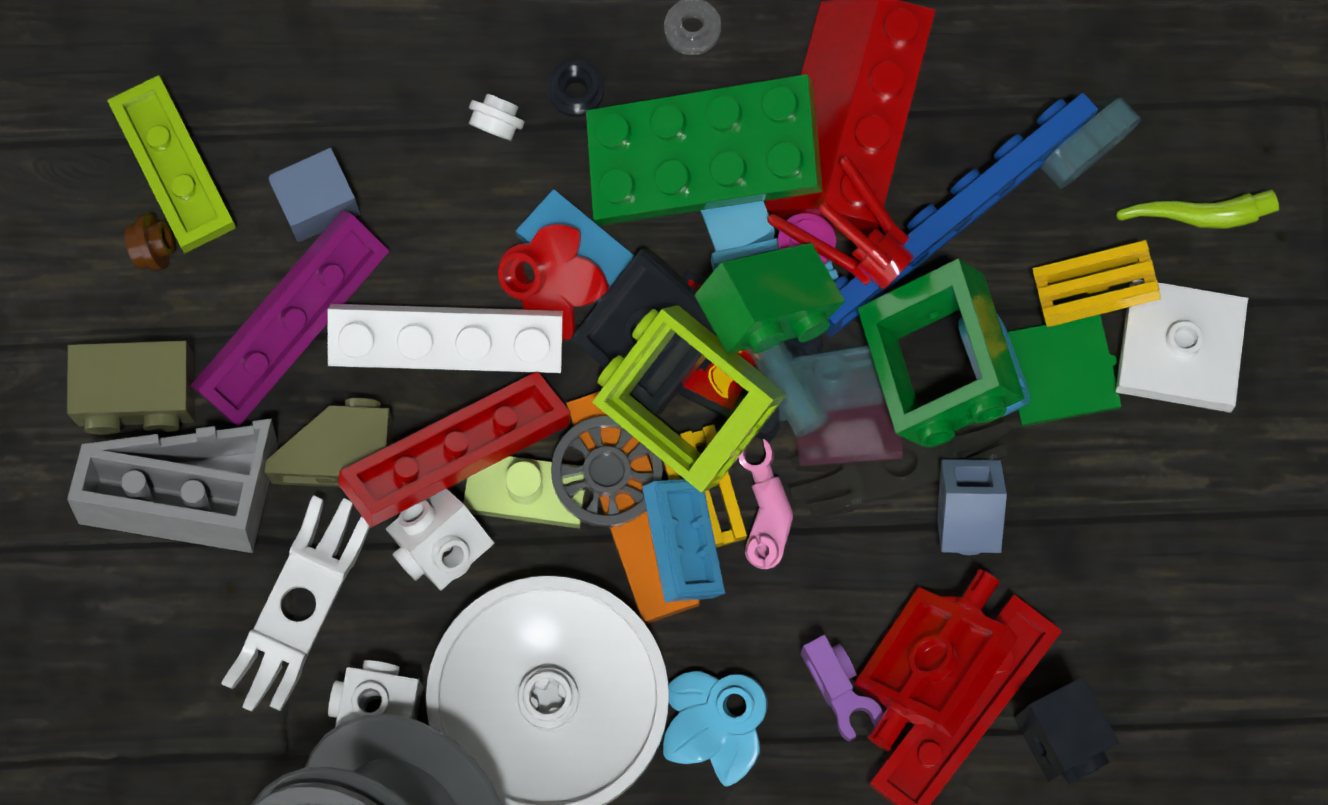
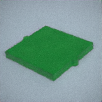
M1101 315L1051 327L1042 325L1008 332L1030 392L1031 401L1029 405L1017 410L1020 427L1121 408L1119 393H1116V380L1113 371L1117 359L1114 355L1109 354Z

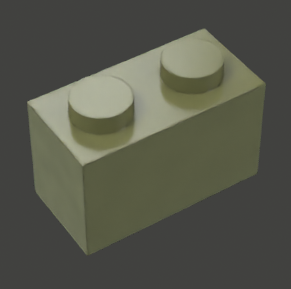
M187 341L68 345L67 414L79 427H84L86 433L98 435L119 433L120 425L143 424L145 431L165 433L179 430V423H195V390L190 386L195 381V353Z

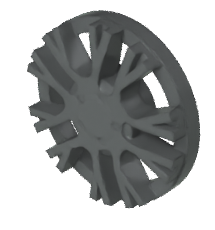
M609 416L585 420L574 426L563 436L553 455L551 477L554 491L562 506L581 522L588 523L591 526L613 528V526H623L647 511L644 494L627 486L629 480L647 485L653 481H662L663 471L661 459L642 443L626 457L621 450L633 436ZM601 428L621 430L619 442L615 447L603 445L601 442ZM588 432L597 448L589 453L579 437ZM568 447L584 457L585 462L582 466L572 467L562 464V459ZM649 455L653 473H636L631 469L630 465L634 460ZM583 474L584 482L563 486V478ZM588 490L593 494V500L586 510L572 501V498L577 493ZM619 494H626L630 496L636 506L620 514L615 498ZM599 496L610 497L608 516L597 515Z

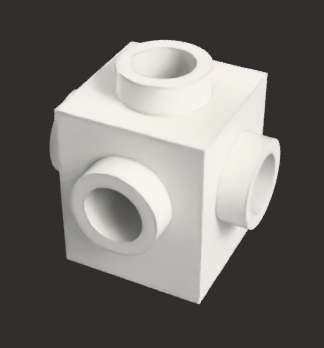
M447 489L404 510L386 528L387 532L400 546L392 554L398 563L415 581L424 574L440 591L452 580L465 574L471 564L494 544L466 506Z
M365 660L363 669L347 667L344 682H334L330 695L328 716L337 718L335 727L345 721L363 715L389 714L417 721L423 685L419 679L398 676L399 666ZM382 699L381 706L377 711L372 713L366 712V707L370 701Z

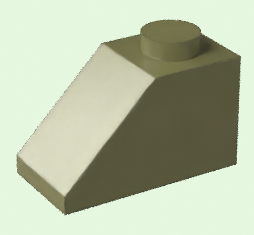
M365 398L346 399L345 406H328L265 461L264 473L272 484L340 487L338 485L340 470L392 445L394 427L392 415L388 408H380L379 401Z

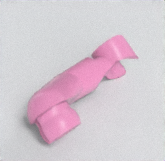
M763 439L766 458L761 464L751 465L746 459V449L738 459L741 465L752 473L755 485L751 487L759 506L746 543L745 554L747 560L753 566L760 569H769L776 566L783 556L793 520V510L780 478L774 477L771 468L775 454L773 446Z

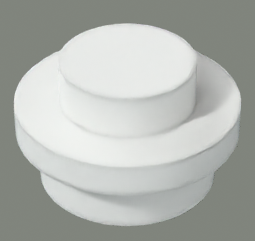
M486 94L483 103L474 100L470 103L469 109L473 110V114L469 124L488 133L511 141L516 128L522 130L525 121L515 117L518 106L508 101Z

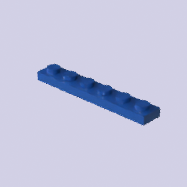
M1084 93L1080 94L1069 104L1063 99L1058 100L1038 118L1037 123L1041 127L1026 139L1017 134L1008 140L994 155L998 162L981 175L977 169H974L965 175L950 191L954 198L939 210L931 204L916 215L907 225L910 231L908 234L910 239L903 245L914 255V258L884 290L872 280L865 286L856 277L851 281L846 276L837 279L835 284L845 302L829 318L830 326L825 331L830 338L836 335L859 316L857 308L885 295L1090 127L1098 108Z

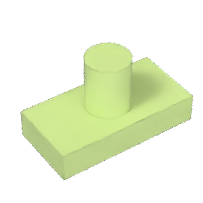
M509 456L467 478L463 504L471 514L579 529L581 526V521L562 506L554 491L551 477L552 462ZM564 464L572 467H579L577 465ZM583 474L562 479L564 487L584 482ZM586 490L580 491L572 498V501L582 509Z

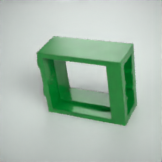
M956 259L857 308L897 435L924 447L938 446L953 439L955 436L954 431L974 422L986 423L996 420L1007 412L1006 407L1025 399L985 276L962 260ZM960 310L982 378L919 407L898 339Z

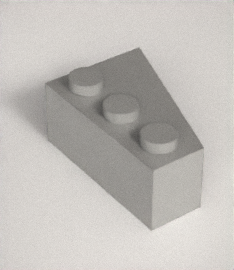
M272 419L252 421L253 426L217 431L215 426L198 428L195 434L159 438L158 434L82 444L67 500L78 523L81 525L253 553L270 482L264 473L265 461L278 448Z

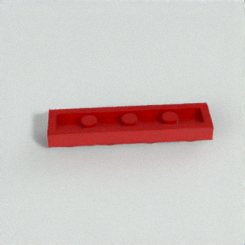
M537 371L340 470L338 485L370 528L567 427L571 412Z
M1015 594L996 617L995 621L1009 626L1018 639L954 737L952 738L925 724H915L870 782L869 786L893 805L932 804L1062 632L1061 629Z

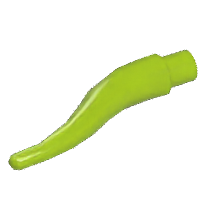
M1270 189L1255 195L1247 193L1217 203L1184 201L1142 203L1117 211L1116 217L1121 221L1138 216L1163 217L1200 228L1228 229L1257 222L1259 217L1277 212L1279 210V203L1276 194Z

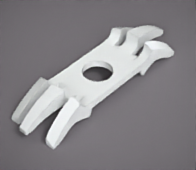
M313 495L302 527L290 548V555L254 629L249 632L238 658L221 683L233 689L258 657V650L265 652L257 675L242 706L253 712L282 669V662L285 661L289 663L288 668L270 704V707L279 711L282 710L302 674L307 656L350 569L354 567L370 528L362 517L358 521L340 560L333 558L334 556L336 557L353 507V503L345 498L340 503L316 549H313L309 546H312L324 504L322 499ZM295 588H305L311 591L316 599L314 613L307 620L301 622L287 619L282 612L284 596Z

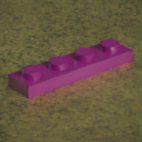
M342 210L190 386L226 419L239 427L327 325L328 307L330 304H345L388 254L389 250L355 216Z

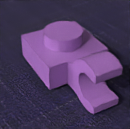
M823 635L804 645L800 654L826 703L834 711L837 719V728L841 736L848 742L856 738V733L850 725L849 717L851 713L858 710L868 713L872 723L876 726L883 716L882 709L873 699L858 696L852 691L853 686L849 679L856 676V672L841 644L831 647L826 636Z

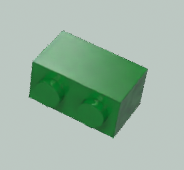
M812 243L721 262L695 294L698 303L727 354L752 349L754 353H761L773 348L781 341L797 338L799 342L812 340L829 328V318L845 302Z

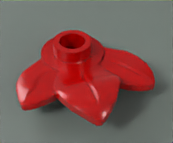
M552 224L539 229L530 243H522L506 251L499 265L498 278L500 285L507 294L522 301L524 310L563 311V340H570L575 332L574 307H581L602 298L609 290V284L605 274L597 264L589 258L577 255L581 244L580 230L565 224ZM525 262H528L534 270V281L528 279L524 273Z

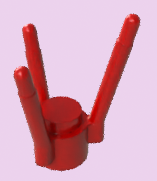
M845 156L840 160L841 167L886 234L883 235L875 228L866 237L849 220L826 202L820 204L819 211L857 246L852 255L860 262L775 214L769 215L767 221L771 226L784 232L787 236L801 244L812 243L818 254L851 272L865 286L872 280L884 290L914 258V255L903 246L910 237L894 223L863 175L858 171L852 160Z

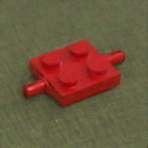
M978 569L976 576L962 597H941L920 587L917 588L854 682V685L863 695L882 703L887 708L871 734L868 735V739L885 751H890L892 744L907 722L925 724L952 738L954 737L1018 639L1009 626L986 617L981 611L996 587L1000 584L993 575Z

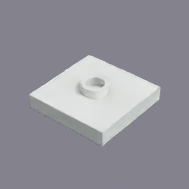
M1134 280L1129 287L1144 284V280ZM1158 282L1161 295L1160 300L1126 309L1116 393L1232 412L1236 405L1248 298Z

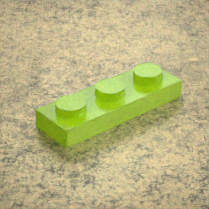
M158 75L108 99L107 101L184 254L236 229L160 76Z

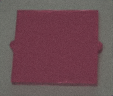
M878 374L791 380L794 415L790 417V429L796 431L800 466L903 459L901 436L895 433Z

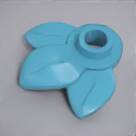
M692 671L678 676L668 684L669 704L679 714L671 721L665 733L663 743L664 757L669 761L682 764L699 763L710 758L715 773L724 786H730L738 782L754 766L760 754V741L756 728L764 720L768 708V700L763 687L752 677L743 674L728 675L720 680L702 671ZM733 693L741 695L746 701V711L741 716H735L727 709V699Z

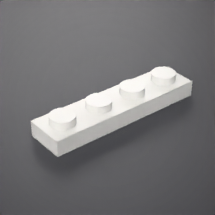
M330 304L328 307V366L511 372L538 371L544 373H561L563 311Z

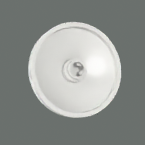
M538 576L519 579L503 584L476 599L460 613L443 635L435 651L427 679L426 707L429 726L434 727L456 741L476 760L491 780L502 805H607L629 789L644 773L660 745L668 716L669 691L666 668L659 647L645 623L629 606L610 592L596 585L568 577Z

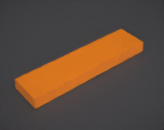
M599 392L566 403L568 410L571 412L570 418L573 426L594 417L608 416L592 403ZM601 428V442L603 445L615 447L619 442L621 430ZM588 432L579 436L589 453L597 449ZM633 437L621 451L628 457L640 442ZM647 456L634 460L630 465L631 469L636 473H653ZM630 479L627 486L643 493L642 486L645 485ZM619 494L615 498L620 514L636 506L630 496L626 494ZM599 496L605 516H608L610 497ZM647 511L623 526L609 528L641 620L645 625L699 606V600L665 603Z

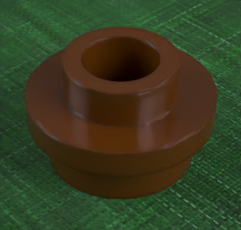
M150 213L138 216L134 224L126 226L124 232L127 251L132 262L140 270L149 267L153 271L166 269L169 264V255L174 253L175 248L169 227L163 221L158 222Z

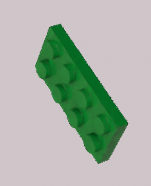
M808 74L586 110L593 220L600 226L823 192L813 80Z

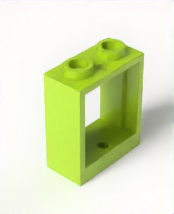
M679 305L664 308L660 312L653 309L635 328L632 337L637 340V343L625 359L620 355L617 356L600 375L597 383L603 388L592 403L698 491L703 493L719 484L787 394L736 352L727 354L718 337ZM675 333L749 392L702 454L629 395Z

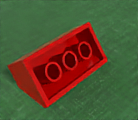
M832 0L820 3L801 75L808 74L813 80L823 192L766 200L765 206L769 215L775 214L784 220H788L797 214H815L825 219L833 228L834 233L844 235L819 211L820 204L826 202L849 220L866 237L875 228L878 229V221L841 167L840 160L845 156L852 160L884 207L935 9L900 0Z

